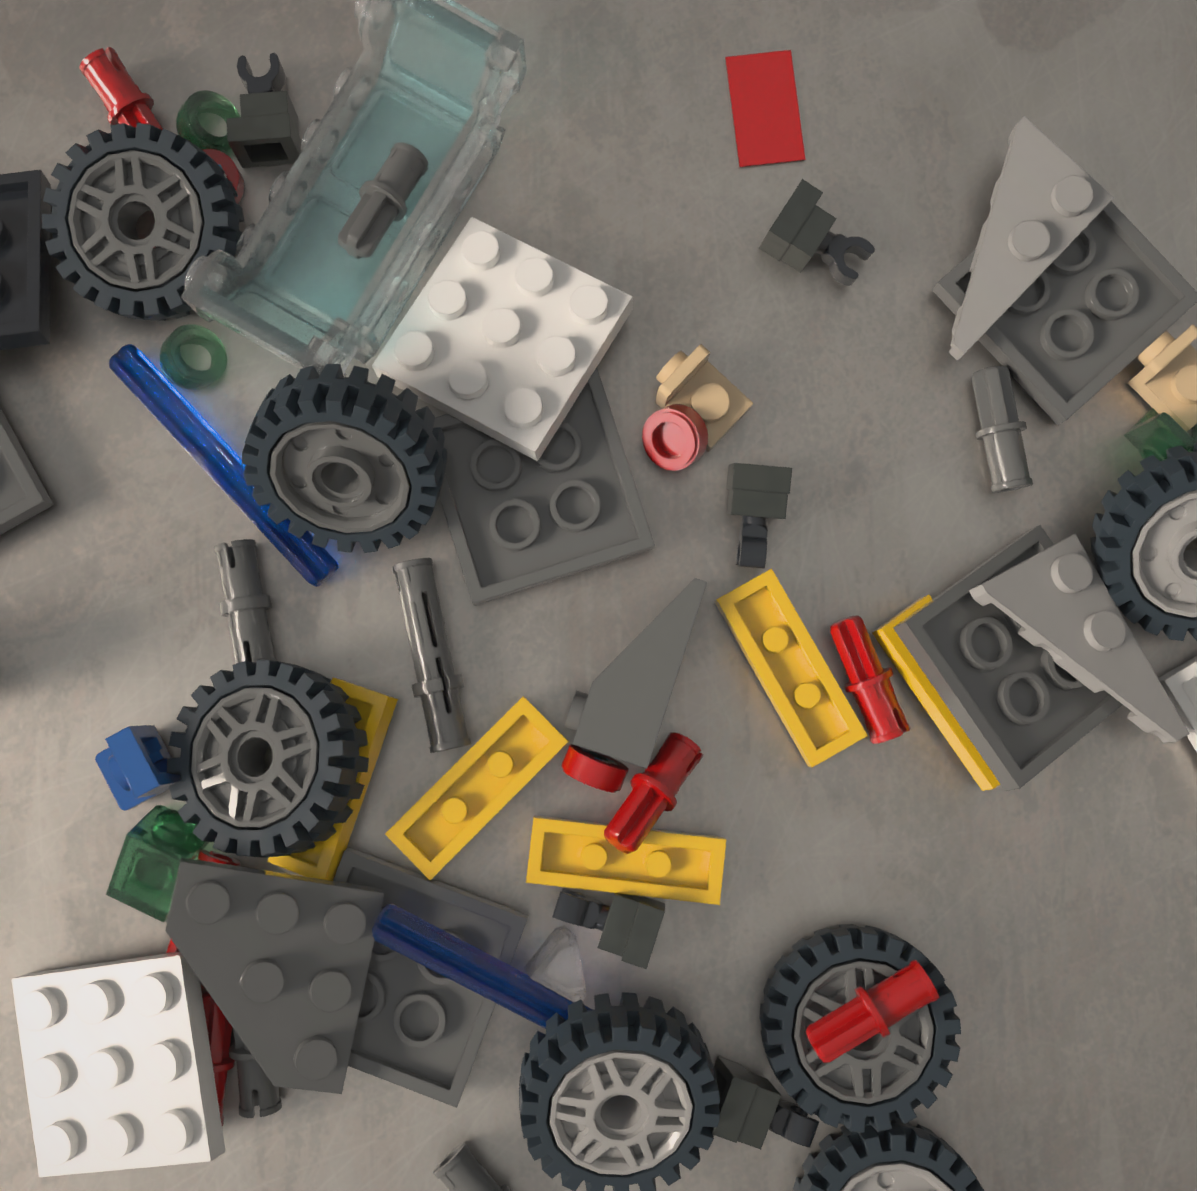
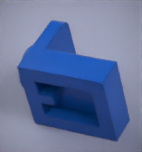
M155 725L128 726L105 739L109 748L101 751L95 757L96 763L118 806L124 811L137 807L168 790L169 785L181 781L180 775L167 773V758H171Z

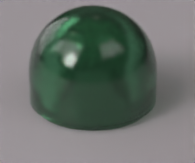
M202 90L190 95L177 113V134L202 150L214 149L223 153L230 151L231 147L228 143L227 133L221 137L208 133L201 126L197 115L213 113L223 118L227 124L226 118L240 117L237 109L227 98L213 91Z
M187 324L176 328L164 340L159 352V363L165 377L175 386L186 390H200L208 387L222 376L227 365V354L221 340L212 331L200 325ZM186 344H196L207 349L211 355L209 369L200 371L187 365L181 356L180 347Z

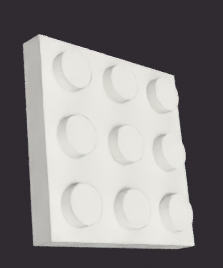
M471 217L372 364V367L377 377L380 378L381 374H384L396 380L394 386L402 390L410 389L424 402L538 461L632 312L633 296Z
M180 952L32 972L12 979L39 1177L210 1162L226 1152L200 980Z

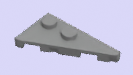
M1025 116L1010 132L1007 142L1010 145L1000 178L995 183L990 199V213L982 226L969 270L972 274L963 304L957 311L951 331L953 338L949 353L957 361L1114 198Z
M1076 534L1059 541L969 590L973 599L980 605L985 606L993 603L1020 624L1021 628L1018 632L1020 636L1033 646L1042 647L1047 650L1056 664L1091 691L1096 693L1105 690L1131 710L1127 719L1144 732L1156 735L1163 743L1177 742L1190 734L1118 607L1109 595L1106 586Z

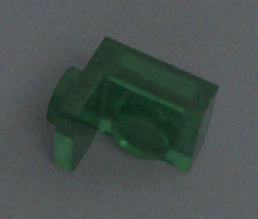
M156 805L126 834L106 895L164 923L168 917L181 857L195 859L200 850H203L209 843L202 841L193 833L198 824L184 823L177 810H171L163 805Z

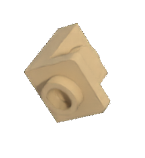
M1194 324L1176 339L1166 330L1137 357L1145 367L1128 382L1180 436L1197 423V350L1190 344L1197 338V327Z
M700 344L689 356L682 350L679 351L661 369L656 379L662 385L658 388L655 403L661 409L672 404H682L694 409L706 424L708 430L706 451L710 452L751 409L753 402L708 361L711 352Z

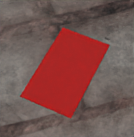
M791 50L725 57L739 167L806 160Z

